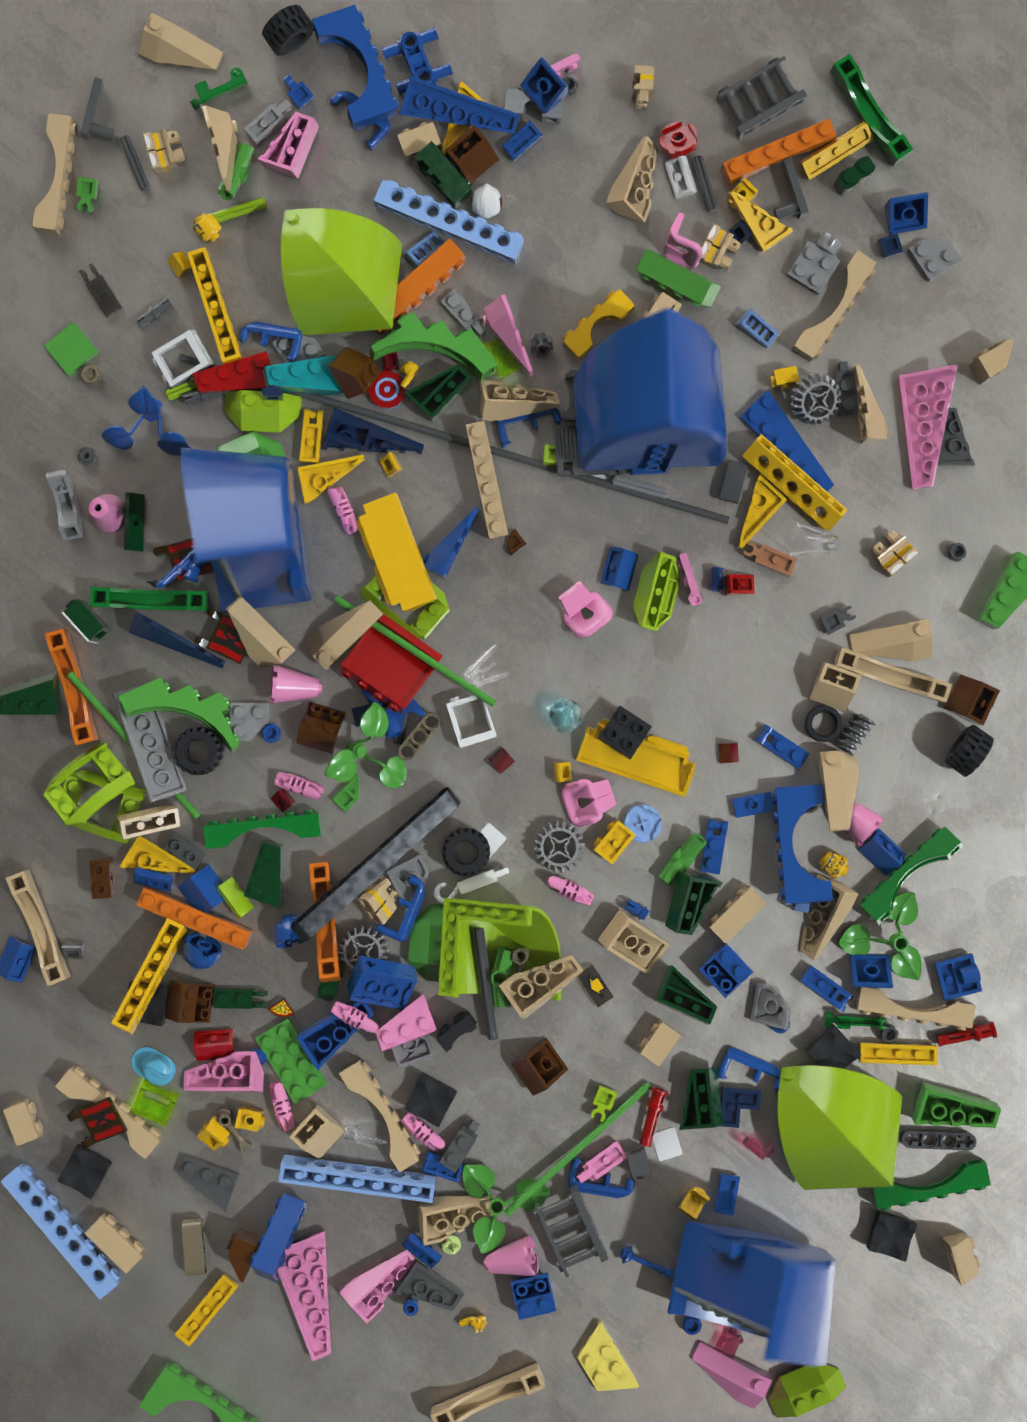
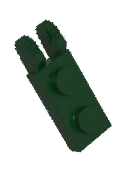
M214 988L213 1008H267L268 1003L253 1002V996L265 997L268 995V991L244 988Z

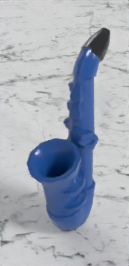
M193 549L161 580H147V583L157 588H163L176 579L177 575H181L184 570L186 573L183 575V578L198 583L199 572L206 564V561L196 562Z

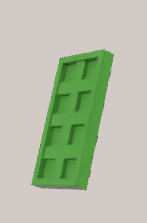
M287 1018L255 1039L266 1054L268 1061L294 1104L326 1086L328 1081L320 1069L317 1071L297 1039L298 1032L291 1020Z

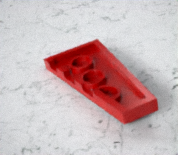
M267 351L193 373V377L199 393L250 389L262 390L266 388L263 370L265 366H270L271 363Z

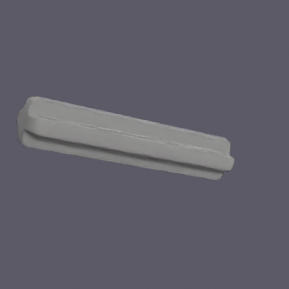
M621 475L614 476L612 484L662 499H666L668 494L667 488Z

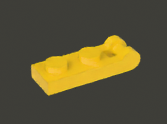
M311 409L304 410L300 462L319 463L324 410H318V412L311 411ZM310 419H317L316 424H310Z

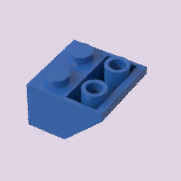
M724 942L710 954L699 968V971L724 998L729 996L753 973L734 950Z
M548 1272L510 1281L519 1320L557 1311Z

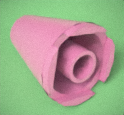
M104 494L95 498L89 504L91 524L102 532L119 530L125 521L124 502L111 494Z
M278 665L272 666L273 670H271L269 687L272 695L269 696V703L317 698V695L321 694L322 683L319 682L318 678Z
M854 801L850 829L846 831L854 843L860 847L879 828L885 819Z
M531 1236L523 1237L486 1254V1258L483 1260L485 1270L492 1274L522 1276L538 1274L539 1261L538 1254H534L533 1249L536 1248V1245Z

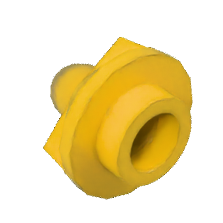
M405 362L400 367V372L406 375L400 384L404 389L409 386L419 369L418 365L414 364V362Z
M485 1315L479 1317L470 1316L459 1320L461 1327L472 1325L474 1333L482 1332L487 1325Z

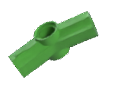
M239 143L237 146L231 190L227 191L223 181L218 188V194L225 200L234 199L240 185L244 184L247 180L248 167L255 152V149L248 144Z
M694 832L682 847L679 846L670 857V861L658 876L672 886L678 878L679 871H686L695 860L696 855L706 845L707 842L704 837Z
M499 947L491 972L495 1007L511 1005L499 987L500 984L508 979L513 962L512 954L514 950L506 947ZM497 973H502L505 978L497 981L494 976Z

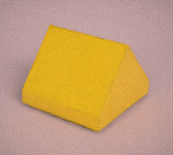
M183 251L173 253L167 261L178 278L192 269L190 261Z
M392 452L379 460L387 477L403 470L397 457Z
M570 762L553 763L555 782L572 781Z

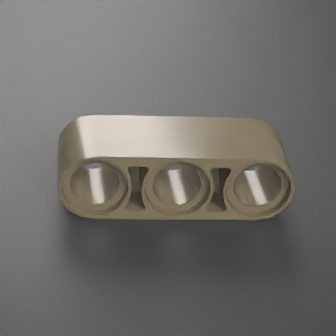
M429 713L424 716L402 743L398 753L403 760L413 759L439 728L441 721L438 715ZM431 716L437 719L436 726L432 728L426 723L427 719ZM418 731L423 732L425 735V739L422 742H417L414 738L415 733ZM405 746H409L413 750L410 757H405L402 753Z
M203 1219L182 1220V1241L186 1276L206 1274L207 1259Z

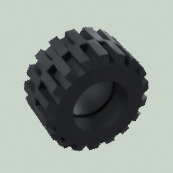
M295 4L285 7L274 14L265 24L262 35L277 56H283L294 52L310 38L314 31V24L302 7Z
M974 724L969 726L959 735L949 749L945 763L964 777L972 774L989 754L994 738Z
M204 727L189 728L175 740L174 743L176 745L173 747L175 755L173 757L177 760V766H180L181 770L188 772V774L205 775L216 770V767L220 766V761L224 758L222 739H219V736L211 729ZM195 740H203L209 747V755L204 762H194L189 756V746Z
M469 827L459 828L450 833L444 841L442 859L452 873L469 877L478 874L485 868L490 857V845L487 838L476 829ZM461 841H471L476 845L478 853L474 861L462 863L456 858L455 847Z

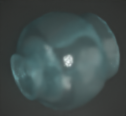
M561 698L553 702L554 706L549 711V718L551 723L558 728L557 731L559 733L574 730L582 724L581 709L575 701Z

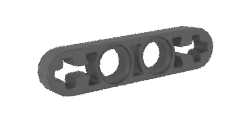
M905 1129L900 1134L901 1143L907 1148L968 1151L974 1149L977 1143L975 1136L967 1131ZM911 1134L913 1138H919L920 1144H918L917 1140H911L908 1143L905 1137L907 1138ZM928 1134L933 1135L934 1138L931 1144H925L923 1140ZM958 1135L960 1140H965L966 1136H968L971 1142H968L967 1146L964 1142H958V1146H956V1136ZM944 1136H952L953 1141L950 1145L943 1144Z

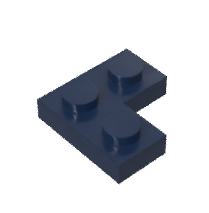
M722 1087L721 1107L723 1126L721 1127L739 1128L741 1109L760 1110L761 1090Z

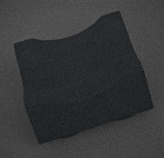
M619 706L598 739L617 750L626 758L631 759L652 726L622 706Z
M133 981L129 982L128 991H129V989H130V987H131ZM159 985L139 1023L163 1026L165 1024L169 986Z
M468 1010L465 1013L459 1012L453 1018V1023L450 1025L446 1023L438 1030L437 1042L445 1052L452 1048L453 1043L458 1037L477 1028V1021Z
M834 1024L805 1049L819 1066L845 1069L862 1055Z
M423 1073L404 1110L423 1118L439 1128L457 1094V1090Z
M78 1144L57 1181L92 1199L109 1170L112 1161L88 1148L84 1149L82 1145Z
M877 1210L866 1247L869 1251L888 1255L906 1262L917 1224L913 1220Z

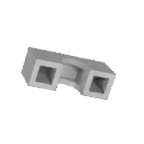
M512 87L506 90L504 109L521 114L520 120H523L526 108L530 106L538 107L521 88ZM563 100L545 114L542 111L543 123L561 124Z

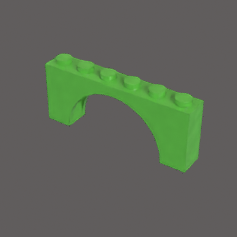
M170 1362L165 1365L139 1405L140 1408L155 1417L164 1407L171 1403L191 1400L208 1406L217 1414L221 1422H260L258 1419L246 1415L242 1408L231 1405L226 1397L215 1394L208 1385L199 1383L192 1374L183 1372L179 1365L171 1364Z

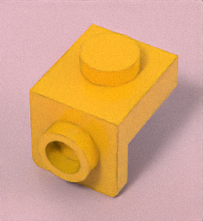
M691 1188L685 1195L678 1210L692 1220H696L704 1204L710 1200V1197L706 1195V1191L702 1188Z

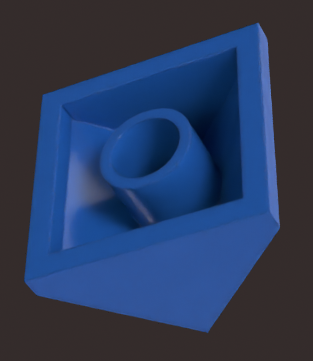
M543 57L538 60L520 84L521 88L545 114L563 100L568 93V85Z
M928 192L891 198L887 201L884 209L889 234L927 228Z
M210 864L178 886L192 907L206 913L224 901L216 889L223 882Z
M850 954L849 984L853 987L893 988L889 955Z

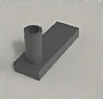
M97 77L94 78L80 135L81 138L88 140L90 134L112 141L115 129L93 123L103 88V80Z
M790 157L784 159L781 166L794 203L774 209L775 218L778 220L795 214L801 219L806 217L809 212L792 158Z

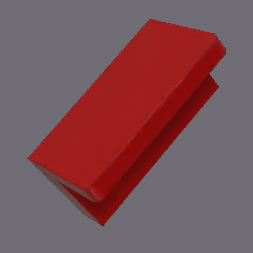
M233 1029L195 1031L193 1049L196 1060H216L234 1053Z

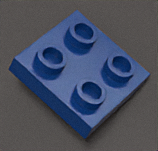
M972 953L934 963L943 1000L947 1001L982 991L980 984L981 975Z

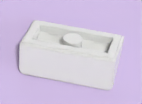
M679 156L664 163L676 199L698 192L686 156Z

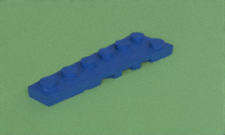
M410 76L399 113L401 115L459 125H475L477 128L511 134L515 133L521 115L414 76Z
M768 390L740 416L758 437L760 434L766 437L827 492L834 486Z

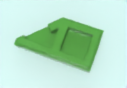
M356 774L332 798L345 813L359 799V775Z

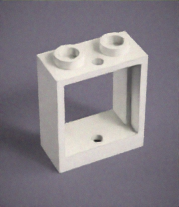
M188 330L152 352L154 364L157 368L161 369L163 373L162 378L170 387L180 385L192 378L193 373L206 370L214 365L196 330ZM187 340L200 364L174 378L162 354Z
M467 693L468 697L463 699L460 696L449 699L450 703L446 704L460 748L497 737L487 703L480 699L490 731L465 739L462 738L453 707L478 700L479 698L472 693Z

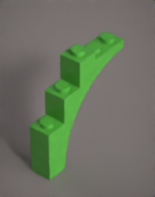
M414 312L402 315L397 320L396 330L390 331L382 340H375L371 344L369 352L370 357L374 361L386 354L402 350L432 351L459 362L470 370L479 381L494 374L498 363L472 329L466 332L461 331L454 337L442 320L438 323L430 324L426 329Z
M160 677L118 696V701L126 718L154 711L175 712L187 715L211 728L224 741L231 753L239 748V737L236 733H232L230 729L232 724L228 716L224 717V715L228 714L230 703L226 696H222L221 692L199 701L201 697L197 689L193 690L192 686L188 685L169 694L171 692L167 681L163 682Z

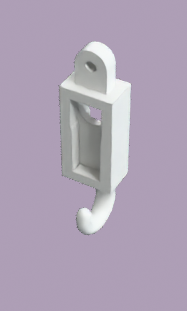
M506 867L494 872L492 868L457 881L453 892L448 898H455L459 893L462 895L497 882V877L510 873L509 869ZM440 883L434 890V898L440 904L444 903V898L440 896L439 892L441 888L447 886L446 883Z

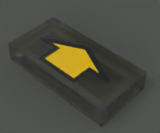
M593 964L577 976L597 1007H600L614 997Z

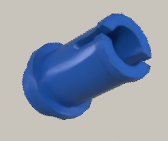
M713 567L711 568L712 581L709 587L713 592H722L723 588H725V585H723L724 568Z
M629 899L624 910L639 917L638 920L642 919L644 921L649 913L646 906L644 908L632 901V899Z
M411 1297L407 1298L403 1305V1311L406 1315L413 1316L418 1312V1300L411 1299Z

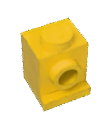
M746 178L732 190L737 194L742 192L745 195V199L749 202L758 193V190ZM728 195L727 200L729 206L732 209L736 210L734 203Z
M797 366L773 370L771 376H769L771 388L786 390L790 389L791 385H793V388H797V382H800Z
M241 1105L238 1109L235 1128L258 1132L260 1127H264L266 1116H263L264 1110ZM247 1118H253L254 1122L248 1123Z
M213 1116L206 1122L197 1135V1138L213 1151L220 1146L223 1148L230 1140L228 1137L230 1132L216 1121V1116Z

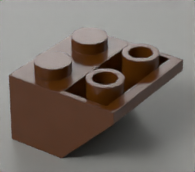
M475 125L445 149L448 160L471 184L500 161L488 140Z
M960 674L944 709L976 725H984L1000 690Z
M309 702L298 729L296 743L333 754L346 712Z
M170 980L165 1018L177 1023H210L215 984L189 980Z

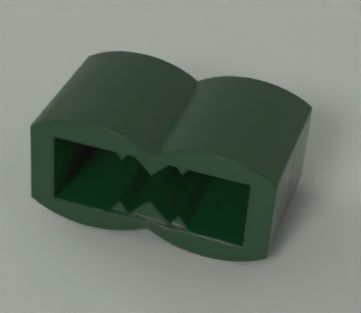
M869 156L862 157L855 162L853 167L843 170L833 185L841 196L847 195L854 190L856 185L866 182L876 166Z
M339 962L340 979H342L346 968L344 967V962ZM339 981L320 983L317 997L331 1002L338 993Z

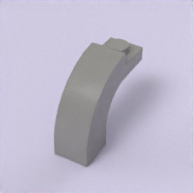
M65 469L46 473V479L56 502L58 528L63 540L83 537L82 517L72 479H69Z

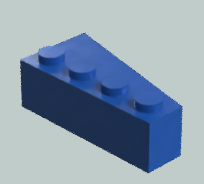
M352 1000L346 1003V1005H351L368 1014V1018L374 1015V1008L371 1004ZM331 1012L298 1032L297 1039L318 1071L358 1029L343 1022Z
M285 1193L282 1198H278L275 1205L276 1212L274 1216H270L267 1223V1232L262 1234L259 1240L260 1247L258 1252H254L250 1261L256 1275L275 1283L278 1282L280 1276L276 1274L278 1269L285 1264L286 1249L289 1250L294 1241L292 1233L293 1230L297 1231L307 1207L305 1201Z

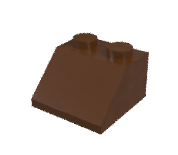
M344 347L328 366L347 399L366 393L381 374L371 357L349 347Z
M547 1038L523 1053L511 1064L533 1096L547 1090L568 1070Z
M239 1228L237 1233H233L227 1249L230 1250L228 1258L240 1282H244L250 1270L252 1255L256 1252L261 1235Z

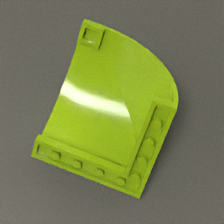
M324 208L284 211L281 234L283 282L292 316L298 329L304 336L392 329L402 243L393 233L370 219L345 211Z
M444 898L438 995L459 997V994H481L473 929L477 927L484 928L490 976L499 947L510 948L514 951L519 947H527L529 949V958L525 962L524 971L562 958L555 927L548 915L541 909L534 906ZM514 961L512 962L508 978L516 974L517 963ZM497 973L494 978L497 981H501L505 976L502 973ZM562 990L550 1000H561Z
M811 1065L782 1067L778 1091L779 1131L787 1163L802 1189L893 1186L902 1095L878 1079L847 1069Z

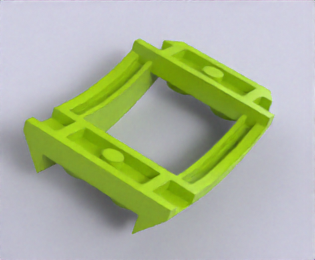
M376 575L365 587L362 586L359 595L366 602L371 600L383 614L418 639H426L450 611L445 593L432 582L437 600L430 602L410 626L381 602L384 595Z
M100 742L76 757L50 780L43 798L64 825H73V823L85 824L96 811L120 795L129 786H134L135 782L130 771H126L107 747V743ZM92 760L109 784L100 789L78 808L60 784L73 772Z
M85 769L73 772L66 778L63 789L75 805L78 806L86 781L104 787L109 784L108 780L102 775ZM129 786L121 793L123 796L116 816L139 811L145 789ZM116 816L111 829L88 821L85 824L73 823L71 825L127 844L130 839L123 840L119 835Z

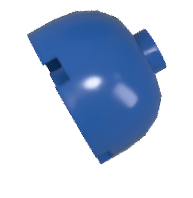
M292 914L284 915L281 917L282 920L276 924L273 938L277 948H289L296 942H299V944L304 943L290 928L291 924L299 916H293Z
M196 932L187 935L182 951L184 959L192 968L206 969L217 963L222 954V946L213 937L206 935V938L200 936V933Z

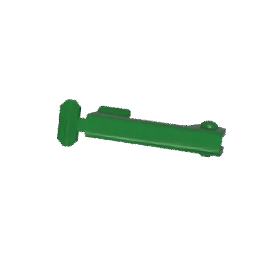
M238 67L233 68L230 72L231 80L211 90L206 81L195 84L201 100L193 99L191 101L193 109L197 110L201 107L200 104L247 85L248 83L242 70Z
M831 1011L825 1013V1026L827 1028L833 1022H835L839 1029H850V1026H871L879 1030L887 1028L885 1022L888 1019L884 1017H833Z

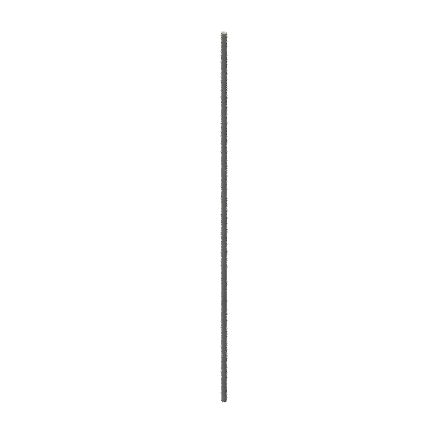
M184 354L179 356V361L194 366L200 364L197 358ZM214 363V365H212V366L209 367V368H212V367H215V366H219V365ZM285 392L470 447L469 440L346 402L314 393ZM490 446L491 454L557 473L556 466L543 465V461ZM591 475L571 477L728 524L730 518L668 498L662 499L615 486L611 481Z

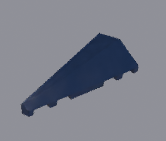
M334 407L321 449L339 448V451H345L347 448L358 449V451L386 453L388 450L399 451V453L418 451V454H422L424 444Z
M136 612L129 631L130 634L223 669L226 661L183 636L172 632L147 616Z

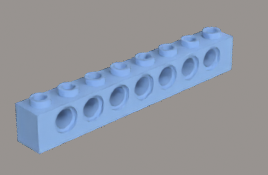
M382 180L374 199L376 207L516 264L524 245V238H522L521 234L515 231L511 233L505 231L504 227L498 224H488L484 218L469 216V213L465 210L459 209L457 211L452 209V206L448 203L435 202L429 195L424 194L421 196L416 194V191L412 188L406 187L404 189L399 187V184L395 181L388 180L387 182ZM395 195L402 196L399 202L392 200ZM413 202L420 204L417 209H411L410 205ZM433 209L438 213L431 217L427 214L429 210ZM453 217L455 221L452 224H447L445 219ZM466 224H470L473 227L470 231H464L462 228ZM487 231L490 233V237L483 239L480 234ZM500 239H506L508 241V244L505 246H500L498 244V241Z
M284 1154L280 1165L279 1182L432 1203L436 1175L411 1171H401L399 1173L396 1169Z
M22 1162L0 1182L99 1300L102 1299L122 1280L119 1272L107 1263L108 1260L103 1253H99L96 1250L94 1242L90 1238H86L81 1226L77 1223L75 1224L70 1219L69 1212L60 1207L58 1199L53 1194H49L45 1189L46 1185L44 1182L34 1176L32 1168ZM22 1181H26L29 1184V1189H25L22 1186ZM34 1196H39L42 1204L36 1203ZM46 1212H53L54 1218H49ZM59 1226H64L67 1233L60 1232ZM71 1241H77L79 1248L73 1247ZM88 1255L92 1262H86L83 1256ZM96 1270H101L104 1273V1277L97 1276Z

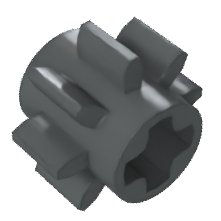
M545 332L534 334L533 339L529 340L531 353L536 352L538 357L546 356L550 350H553L551 336L547 337Z

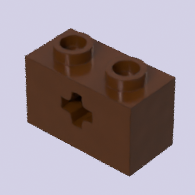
M114 859L90 860L92 899L115 897Z

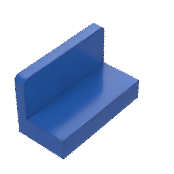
M610 547L601 584L629 591L638 554L624 548Z
M877 829L870 840L859 849L885 875L898 868L907 855L880 829Z
M10 936L0 959V975L7 980L22 983L36 951V946L20 942L15 937Z

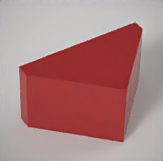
M729 574L724 576L725 596L755 594L754 575Z

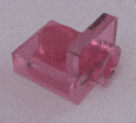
M746 1137L742 1142L745 1147L762 1160L765 1157H770L774 1151V1144L770 1140L762 1148L763 1144L754 1137L752 1140Z
M724 1327L715 1350L733 1358L739 1344H742L744 1341L741 1332L732 1327L730 1329Z

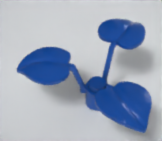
M145 386L131 395L128 400L129 407L134 412L142 414L133 428L126 432L121 426H110L102 433V438L115 448L126 450L133 446L134 440L130 436L144 418L150 422L158 420V436L160 439L157 441V445L162 451L170 455L180 456L181 448H191L186 439L178 433L165 432L162 434V416L160 412L163 405L153 397Z

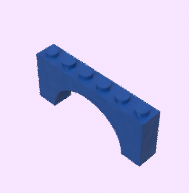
M356 5L312 19L314 33L319 45L328 43L338 44L350 49L360 58L366 69L368 81L363 94L358 100L347 106V115L354 131L396 117L397 109L399 108L396 97H392L390 92L392 91L390 81L385 80L383 75L385 74L382 62L379 63L377 60V49L375 45H371L369 29L364 28L363 14L361 10H357Z
M822 784L776 788L775 793H772V804H776L777 812H773L774 824H778V831H775L776 843H780V850H777V861L781 862L782 869L778 870L779 881H783L784 888L780 889L781 901L785 900V905L832 902L831 881L820 880L808 874L798 863L792 845L793 831L801 816L813 808L824 805Z

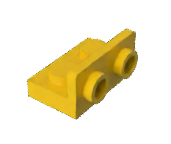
M619 820L611 821L605 828L607 832L604 836H598L593 843L595 846L593 850L611 865L636 836Z

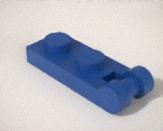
M765 724L762 728L763 732L760 736L756 737L755 741L800 770L810 753ZM769 735L774 737L771 743L766 741Z
M709 818L705 837L707 843L703 850L701 872L720 875L728 821L716 822L715 819ZM713 830H720V835H713Z
M812 965L809 966L800 979L802 983L843 1012L847 1008L846 1004L848 1001H852L854 998L851 993ZM841 993L843 997L840 1001H837L836 997Z

